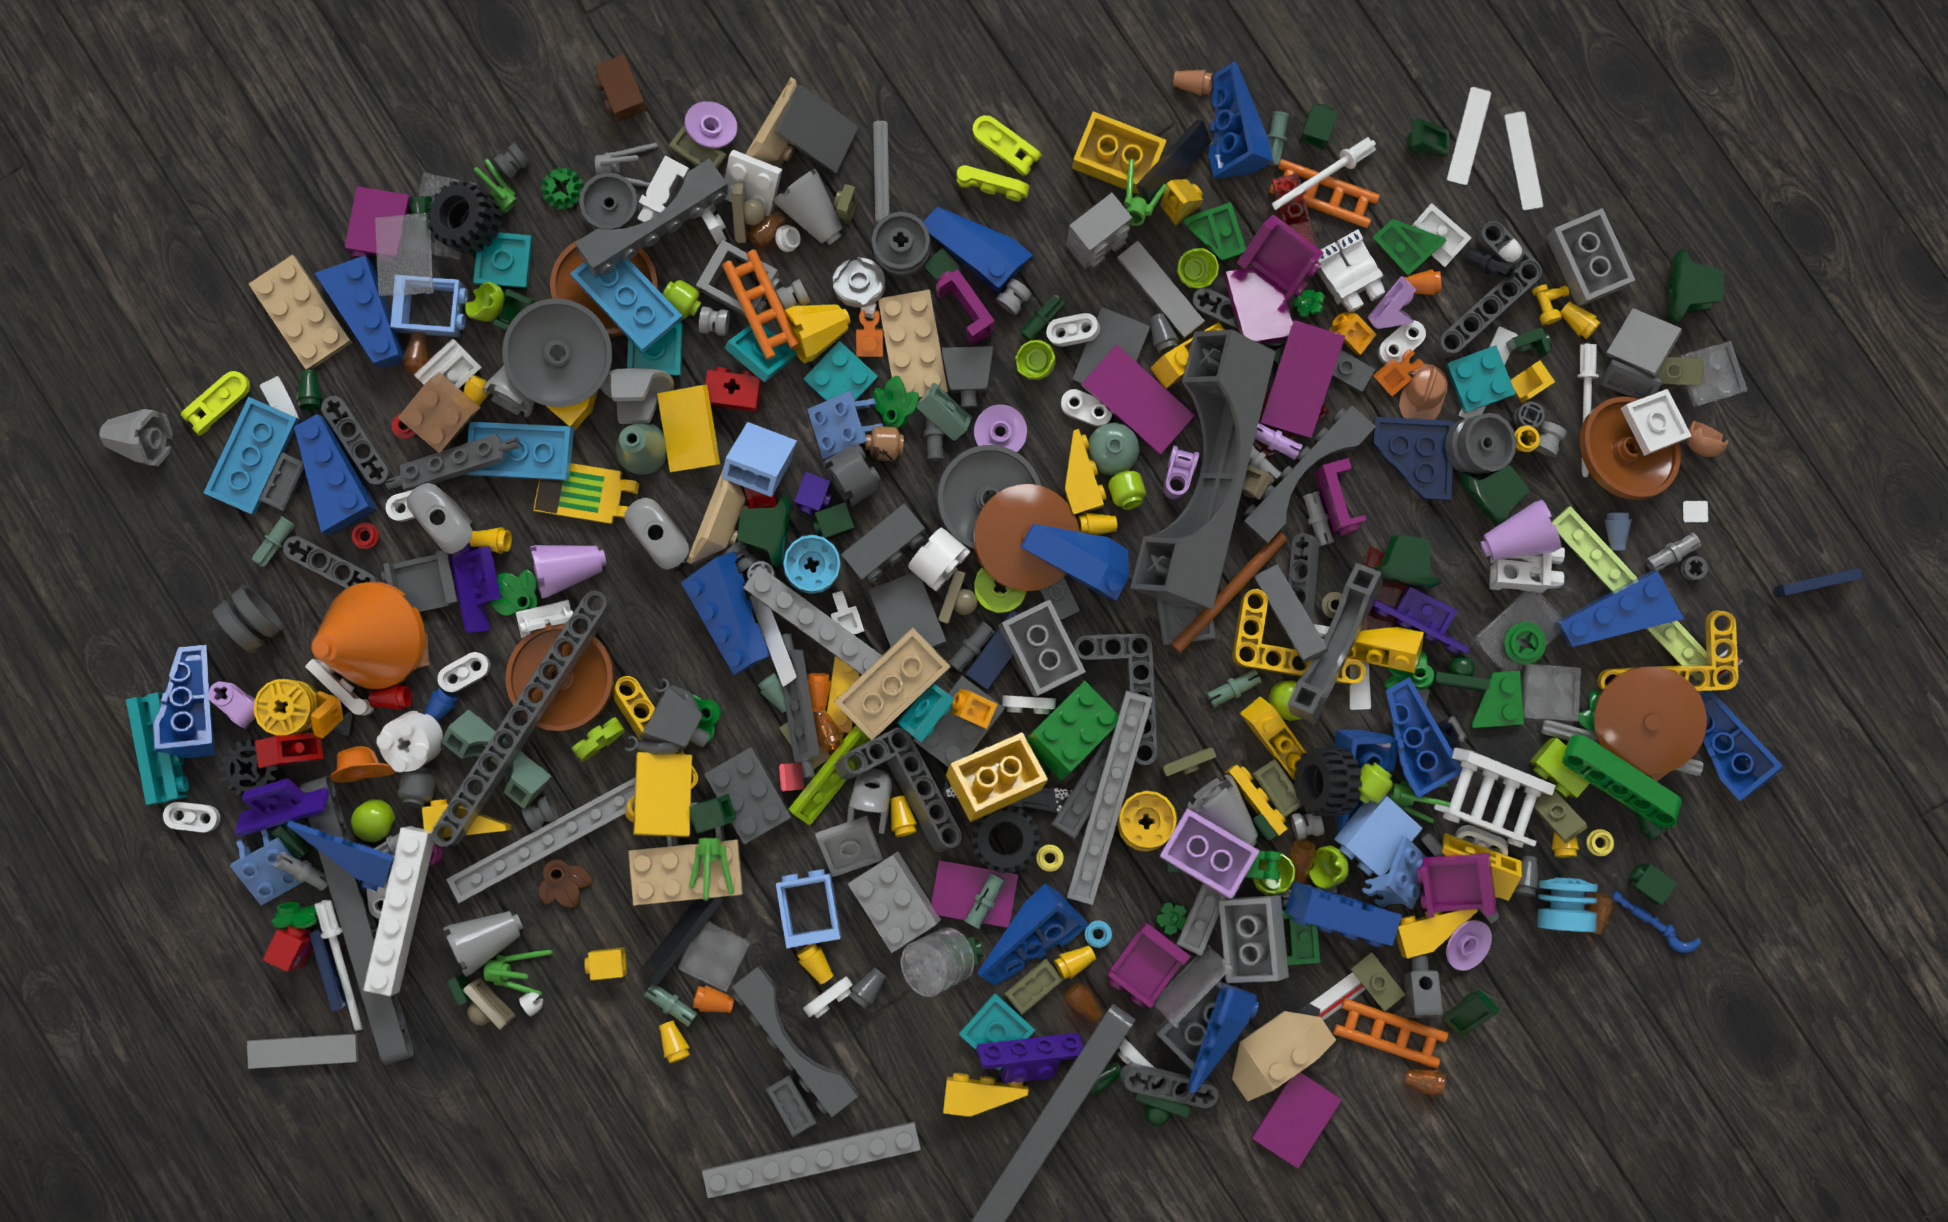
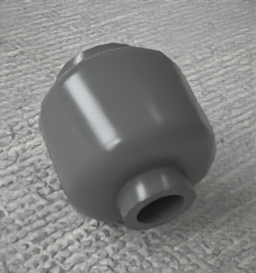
M420 767L414 771L402 773L398 797L403 800L404 805L422 808L433 800L436 779L431 774H428L429 770L427 768Z

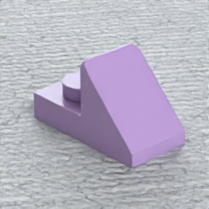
M1401 276L1367 318L1377 329L1413 323L1414 321L1401 308L1412 300L1416 289L1407 279Z

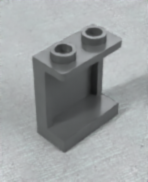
M441 550L436 551L435 555L394 564H383L385 570L381 573L383 583L390 584L405 593L404 598L412 608L417 607L419 613L459 605L449 553Z

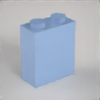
M747 422L725 459L721 478L772 497L792 462L797 440Z
M1385 796L1380 803H1374L1371 800L1367 804L1363 803L1334 840L1341 845L1339 850L1350 860L1355 858L1359 861L1357 867L1368 876L1373 873L1379 877L1385 875L1392 866L1402 836L1407 837L1412 842L1422 830V827L1388 796Z

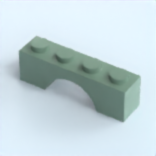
M467 710L447 728L441 743L461 759L471 756L480 757L496 731L488 726L480 717ZM505 738L503 739L504 748H510L512 744ZM520 750L504 775L506 785L503 793L525 809L544 791L551 775ZM495 757L490 759L492 762L498 765V761Z

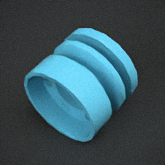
M816 535L802 536L795 540L787 549L784 558L785 576L790 585L799 592L806 594L822 593L830 588L837 579L840 568L839 553L834 545L824 537ZM812 559L813 563H819L815 573H812L810 569L805 570L804 567L808 564L807 560Z
M1554 878L1539 881V888L1551 889V894H1538V899L1551 902V907L1538 909L1537 927L1566 931H1596L1597 913L1584 910V904L1597 902V898L1585 897V891L1597 892L1598 884H1591L1582 879Z

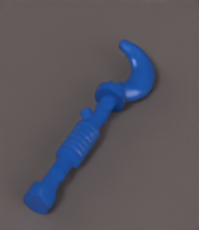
M1614 891L1610 900L1620 903L1623 907L1631 910V914L1645 923L1649 922L1652 926L1662 931V936L1667 937V942L1673 950L1679 953H1689L1696 950L1700 945L1701 940L1699 938L1689 943L1681 942L1676 938V931L1672 925L1667 924L1665 926L1659 923L1658 916L1652 917L1651 913L1639 905H1633L1627 899H1624L1619 892Z

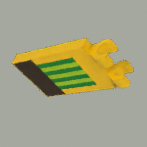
M571 463L570 481L539 479L534 511L613 525L615 517L625 519V512L628 509L627 506H619L621 493L638 494L640 484L637 481L622 480L623 473L621 471Z

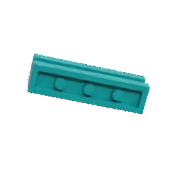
M159 692L148 694L142 698L126 699L146 805H157L188 798L187 791L189 790L188 779L183 775L182 769L184 757L155 751L153 724L156 716H158L163 693Z

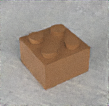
M439 372L425 383L399 415L398 419L438 453H441L450 446L481 407Z

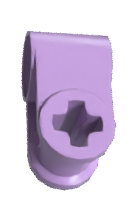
M1173 446L1163 486L1167 497L1180 499L1185 495L1197 465L1199 452L1189 453L1179 450L1178 446ZM1179 480L1183 485V490H1173L1170 487V481Z
M216 682L210 687L208 695L211 702L225 712L237 725L246 729L256 718L254 715L255 699L246 694L237 685L227 682ZM222 689H226V690H227V691H226V695L228 696L227 699H223V698H222V697L224 696V694L221 692Z

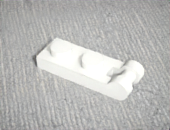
M312 659L305 666L354 714L370 715L373 712L374 707L370 706L369 700L358 697L353 692L355 687L347 679H340L333 669L320 660Z

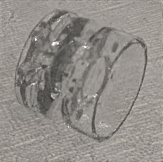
M945 927L908 944L903 950L901 957L902 972L906 982L915 992L922 996L932 997L963 982L972 974L974 953L970 943L963 934L955 929Z

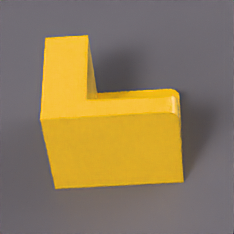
M1541 360L1510 380L1516 396L1522 404L1555 382Z

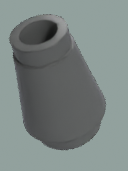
M1163 313L1152 316L1149 320L1151 323L1154 350L1158 351L1159 355H1164L1178 347L1179 339Z
M1521 856L1522 877L1514 890V894L1535 897L1536 891L1539 890L1537 858Z
M873 968L871 972L851 988L852 993L849 997L866 1010L869 1005H873L887 977L876 968Z

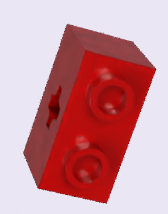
M715 367V371L707 370L705 385L708 386L710 405L712 407L758 413L763 381L752 371H741V374L730 373V369ZM736 383L739 390H734V394H731L727 388H732L733 384Z

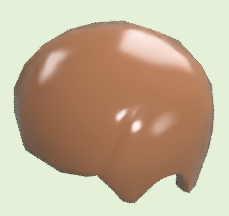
M1697 421L1692 422L1689 428L1691 437L1686 439V442L1693 452L1704 457H1717L1726 450L1728 440L1722 442L1723 434Z

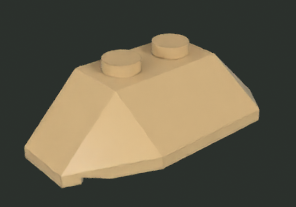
M792 77L789 79L746 152V155L778 168L782 166L784 161L788 162L795 150L792 144L774 133L797 86L796 80Z
M722 473L686 561L693 566L723 554L731 545L737 543V529L739 527L742 509H750L747 506L748 500L742 486L721 478Z
M1283 1011L1239 1042L1232 1080L1245 1099L1250 1101L1275 1090L1318 1060L1336 1039L1321 1017Z

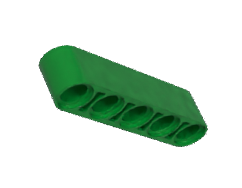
M1573 735L1569 738L1562 759L1564 766L1655 825L1663 828H1672L1676 825L1682 800L1678 795L1588 737Z

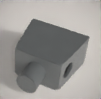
M993 346L942 348L950 394H961V408H976L977 394L987 393Z
M1428 956L1411 957L1412 971L1404 974V993L1406 994L1404 996L1405 1018H1434L1443 1015L1438 971H1429ZM1419 980L1423 982L1424 989L1420 987Z

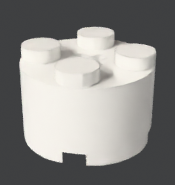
M942 527L928 539L930 541L920 548L908 565V568L935 591H938L945 581H948L954 575V572L958 570L956 566L959 563L961 564L971 552Z
M410 711L384 726L377 737V745L383 758L394 771H414L434 759L440 753L443 732L438 722L432 716L417 713L418 711Z

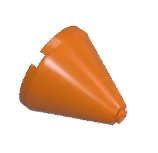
M365 582L353 585L342 591L330 605L312 642L313 654L322 663L360 687L383 689L403 682L404 678L412 670H416L422 659L425 648V629L417 607L412 608L404 598L406 594L390 584Z

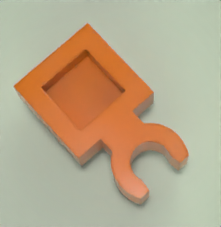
M865 310L860 312L859 320L864 329H856L857 357H883V329H875V325L879 322L880 318L878 310H875V318L872 321L865 319Z
M1408 349L1403 353L1402 360L1399 363L1393 358L1373 375L1391 396H1394L1412 380L1408 375L1410 371H1416L1424 364L1420 359H1417L1414 363H1409V359L1415 354L1412 349Z

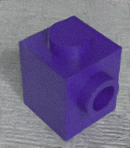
M805 472L794 501L796 505L800 506L799 511L813 516L815 512L822 511L823 508L828 509L833 496L829 493L832 487L831 481Z

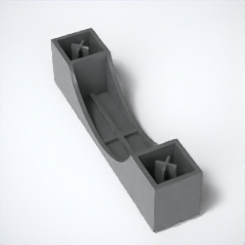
M1232 329L1194 332L1182 384L1191 395L1200 418L1203 436L1201 472L1194 494L1182 514L1162 531L1153 535L1143 536L1131 584V589L1175 606L1213 609L1276 353Z

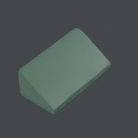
M936 383L931 384L917 404V409L954 441L967 431L972 416L961 408Z

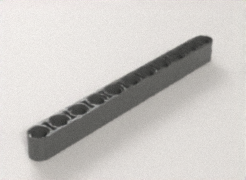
M591 591L583 597L434 826L432 838L437 845L455 846L462 841L610 613L612 603L606 595L598 591ZM596 598H602V608L598 611H593L591 608L592 602ZM587 621V631L583 634H578V623ZM571 643L573 652L570 656L564 657L562 648L565 644ZM556 666L558 675L555 679L549 680L547 671L550 667ZM541 689L543 698L540 702L535 703L532 699L533 692ZM525 711L528 715V721L525 725L520 726L517 718L520 713ZM510 734L513 738V744L510 748L505 749L503 739L506 735ZM495 757L498 761V767L495 771L490 772L488 762L491 758ZM480 780L483 784V790L479 795H476L473 792V785L476 781ZM464 803L468 808V813L464 818H461L458 815V808ZM446 827H450L453 832V836L448 842L443 838V831Z
M330 776L301 784L300 789L304 793L322 788H327L330 791L325 811L308 817L311 828L351 841L337 792ZM318 850L380 1058L386 1066L411 1058L414 1055L413 1045L398 995L387 996L364 991L377 934V925L374 916L368 908L367 892L365 887L361 886L363 881L356 879Z
M1114 1004L1110 1007L971 1222H1005L1135 1023V1018Z

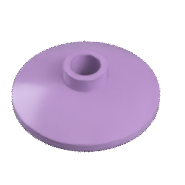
M709 101L697 103L688 110L685 117L686 131L699 145L707 148H722L730 144L735 138L737 132L735 117L726 107L718 103Z
M994 405L985 409L978 416L974 426V436L978 446L998 445L1018 452L1026 440L1027 426L1023 416L1013 407ZM999 426L1005 429V435L1002 437L997 436L995 433V429Z
M1471 920L1459 926L1450 937L1447 945L1446 956L1449 964L1461 971L1477 966L1490 949L1492 942L1490 928L1479 920Z

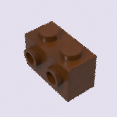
M624 54L595 65L598 75L594 76L599 90H605L608 99H605L604 103L610 115L615 114L618 121L648 110Z

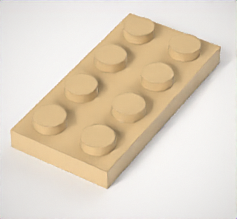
M291 255L249 283L306 370L314 369L353 343L294 255Z
M930 290L880 298L878 302L891 376H900L906 392L919 393V399L923 397L933 383H936L948 394Z
M912 627L848 687L834 703L873 740L947 671L950 665Z
M738 840L721 841V846H726V858L734 889V894L732 895H742L743 886ZM699 844L630 850L629 861L633 905L702 899L704 861H700L694 888L689 887L695 860V846H699ZM718 856V861H711L709 898L732 896L728 892L720 856Z

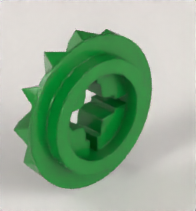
M558 167L556 170L548 171L547 176L542 180L541 193L550 206L556 209H568L579 202L583 182L579 175L570 168ZM556 181L562 184L568 183L566 185L568 196L561 191L555 192L558 189Z
M1524 621L1513 624L1506 631L1505 640L1503 641L1505 653L1512 661L1520 664H1531L1537 661L1543 655L1546 648L1544 632L1538 625L1532 622ZM1527 636V643L1532 648L1523 647L1520 650L1521 644L1516 638H1525Z

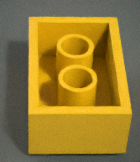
M1093 111L1073 159L1072 169L1127 190L1129 160L1133 159V193L1140 194L1136 185L1160 160L1167 140Z
M1023 733L951 763L946 773L970 822L1041 791L1048 780Z

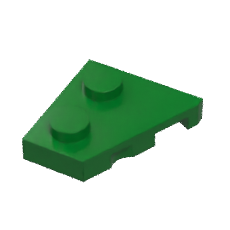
M1231 202L1183 218L1184 225L1222 262L1242 256L1246 250Z
M1395 219L1389 221L1373 236L1375 241L1408 276L1447 241L1442 236Z
M1520 671L1491 672L1488 678L1490 680V687L1481 695L1478 702L1479 707L1474 719H1471L1470 727L1524 724Z

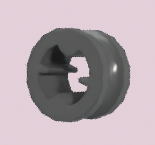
M1699 556L1686 558L1680 565L1681 575L1689 581L1703 578L1708 571L1706 561ZM1690 562L1691 564H1698L1699 567L1696 569L1698 574H1691L1689 572L1691 569Z

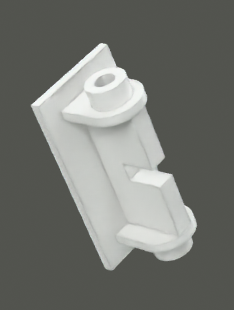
M569 600L516 612L521 638L530 635L534 630L545 628L547 625L567 624L573 614V611L570 609Z

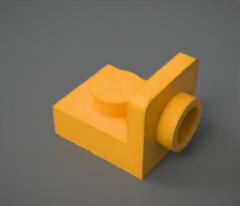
M1343 312L1338 315L1332 323L1333 326L1329 329V331L1345 335L1344 343L1355 354L1360 355L1377 335L1355 313Z
M960 689L953 697L955 700L951 703L950 713L987 729L998 704L971 691Z
M319 691L315 694L317 709L310 716L314 735L323 739L344 718L340 699Z

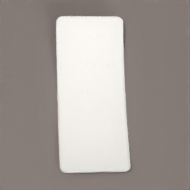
M278 376L260 384V388L271 407L299 419L291 399Z

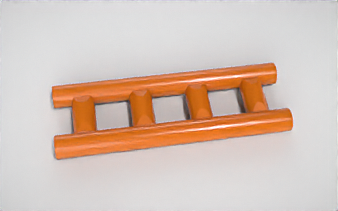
M1281 159L1278 169L1285 171L1280 185L1272 183L1269 193L1282 197L1292 191L1290 187L1295 175L1309 180L1319 172ZM1328 176L1306 190L1305 194H1300L1291 201L1368 228L1371 218L1364 216L1368 202L1377 204L1380 194ZM1319 184L1334 189L1329 203L1314 198ZM1344 193L1359 198L1354 212L1339 207Z
M751 250L746 253L749 262L735 268L732 261H727L722 264V267L766 360H770L776 356L773 350L774 347L788 342L790 349L798 347L800 343L756 250ZM754 271L760 285L745 291L740 277ZM765 295L771 309L757 315L751 301ZM776 318L782 332L768 338L762 324Z
M1346 998L1343 999L1341 1008L1348 1010L1349 1013L1345 1026L1335 1025L1334 1035L1436 1069L1438 1068L1440 1058L1434 1057L1432 1054L1436 1041L1445 1043L1448 1032ZM1359 1014L1375 1019L1370 1035L1355 1030ZM1385 1023L1400 1028L1396 1044L1380 1039ZM1411 1032L1426 1036L1422 1052L1406 1047Z

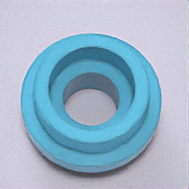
M1100 920L1093 921L1086 927L1085 938L1091 946L1101 948L1110 942L1112 931L1107 923ZM1096 929H1101L1103 931L1102 938H1094L1093 932Z

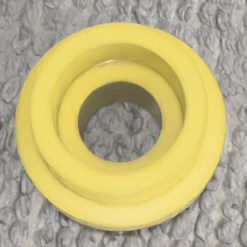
M1596 829L1587 836L1586 846L1593 855L1605 856L1612 851L1614 839L1608 831ZM1599 837L1603 840V845L1600 848L1595 844L1596 839Z
M1045 845L1037 853V863L1045 871H1055L1063 863V853L1055 845ZM1047 853L1054 854L1055 860L1052 863L1045 861Z

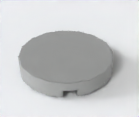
M857 258V260L853 261L847 260L836 269L833 275L834 292L839 300L852 307H866L874 304L882 297L885 290L883 270L877 263L866 258Z

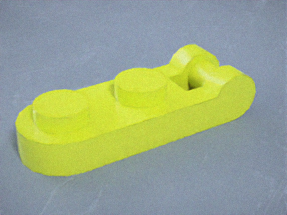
M981 116L975 120L973 124L974 138L1011 165L1018 173L1026 177L1031 170L1030 166L1033 162H1037L1040 159L1041 153L993 117ZM1020 150L1026 154L1022 161L1016 157Z
M965 165L957 170V183L962 188H968L973 185L980 187L981 191L988 194H995L996 192L1005 194V197L1012 201H1021V198L1024 199L1028 196L1030 186L1022 181Z
M236 371L226 373L182 411L181 416L186 422L190 421L197 435H203L211 428L212 424L247 395L250 389L248 378ZM201 410L206 413L202 419L198 415Z

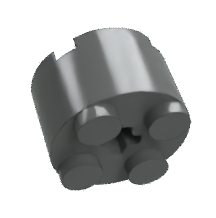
M849 445L823 461L825 470L830 467L833 473L829 476L831 482L844 501L849 499L848 505L850 507L877 492L880 485L879 481L881 480L875 468L867 466L864 461L866 455L859 445L854 447Z

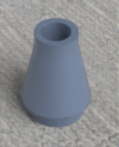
M1607 512V519H1604L1609 548L1611 550H1626L1632 519H1629V512Z

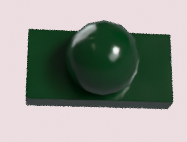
M1421 118L1412 120V130L1408 134L1406 142L1407 147L1413 153L1422 154L1428 152L1440 158L1449 156V130Z
M1458 655L1450 661L1448 666L1449 673L1434 672V681L1432 683L1477 691H1485L1490 687L1489 679L1472 677L1475 672L1474 662L1464 655Z
M1480 989L1476 993L1467 994L1462 1002L1445 1012L1442 1019L1463 1037L1497 1015L1500 1008Z
M1133 1092L1135 1100L1147 1104L1144 1108V1116L1147 1122L1153 1126L1166 1124L1171 1112L1186 1118L1189 1114L1190 1107L1188 1104Z

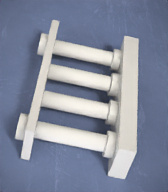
M1455 748L1452 758L1461 761L1460 766L1463 767L1449 807L1435 804L1434 809L1443 812V818L1449 821L1459 823L1461 819L1508 838L1507 843L1513 846L1523 848V845L1527 844L1535 847L1537 841L1524 837L1536 798L1540 797L1541 793L1553 795L1556 785L1470 750ZM1478 768L1483 770L1482 775L1484 778L1472 813L1468 815L1460 812L1473 771L1476 772ZM1500 777L1504 779L1503 784H1505L1493 823L1491 824L1481 819L1493 783ZM1523 786L1525 787L1524 792L1526 796L1514 831L1511 832L1504 829L1503 825L1515 790Z

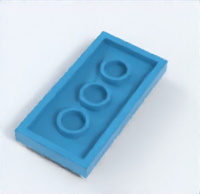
M630 260L621 261L615 265V268L607 275L601 274L596 278L584 262L570 273L571 278L642 353L683 319L679 311Z
M248 397L204 490V494L256 515L262 502L259 501L281 452H285L295 431L294 427L298 425L300 419Z
M469 422L467 443L497 434L503 442L517 437L521 447L506 452L504 462L467 473L466 475L570 481L574 428L570 426Z

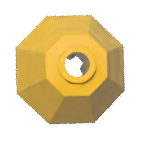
M838 305L793 306L784 310L800 343L798 347L793 349L804 364L817 358L848 330V324H850L848 312L846 309H841Z

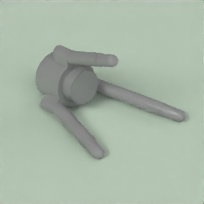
M653 143L614 153H605V155H596V174L606 172L619 173L620 163L636 161L639 158L637 155H627L655 149L658 147V144ZM626 178L635 186L648 188L650 185L648 182Z

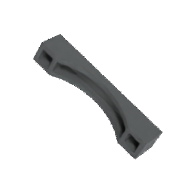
M710 159L687 172L684 183L676 198L657 216L629 228L613 230L596 229L575 242L577 253L595 278L601 274L607 275L615 268V265L623 260H631L637 255L639 250L645 246H653L667 232L673 233L677 231L683 222L690 218L695 219L704 212V209L710 205L720 204L728 195L727 182Z
M1353 405L1347 411L1342 408L1332 418L1335 424L1329 430L1324 427L1314 438L1317 443L1311 449L1306 446L1296 457L1299 460L1296 466L1292 468L1288 465L1280 474L1279 478L1282 481L1276 487L1270 485L1261 496L1264 500L1258 506L1252 504L1243 514L1246 519L1241 525L1263 545H1266L1286 524L1290 496L1304 472L1314 463L1327 456L1354 450L1376 427Z
M1359 563L1355 564L1344 587L1330 628L1323 640L1328 648V652L1313 659L1308 669L1299 679L1287 703L1291 715L1316 724L1373 603L1383 585L1381 572Z
M761 964L732 986L735 991L732 994L741 1006L745 1004L751 1011L749 1017L758 1028L760 1026L764 1028L768 1034L765 1037L774 1049L779 1048L784 1054L783 1062L791 1071L794 1069L801 1077L799 1082L808 1093L810 1091L814 1093L817 1097L815 1103L823 1114L829 1113L833 1117L858 1097L859 1092L843 1071L831 1069L815 1062L792 1042L784 1029L779 1015L777 985Z

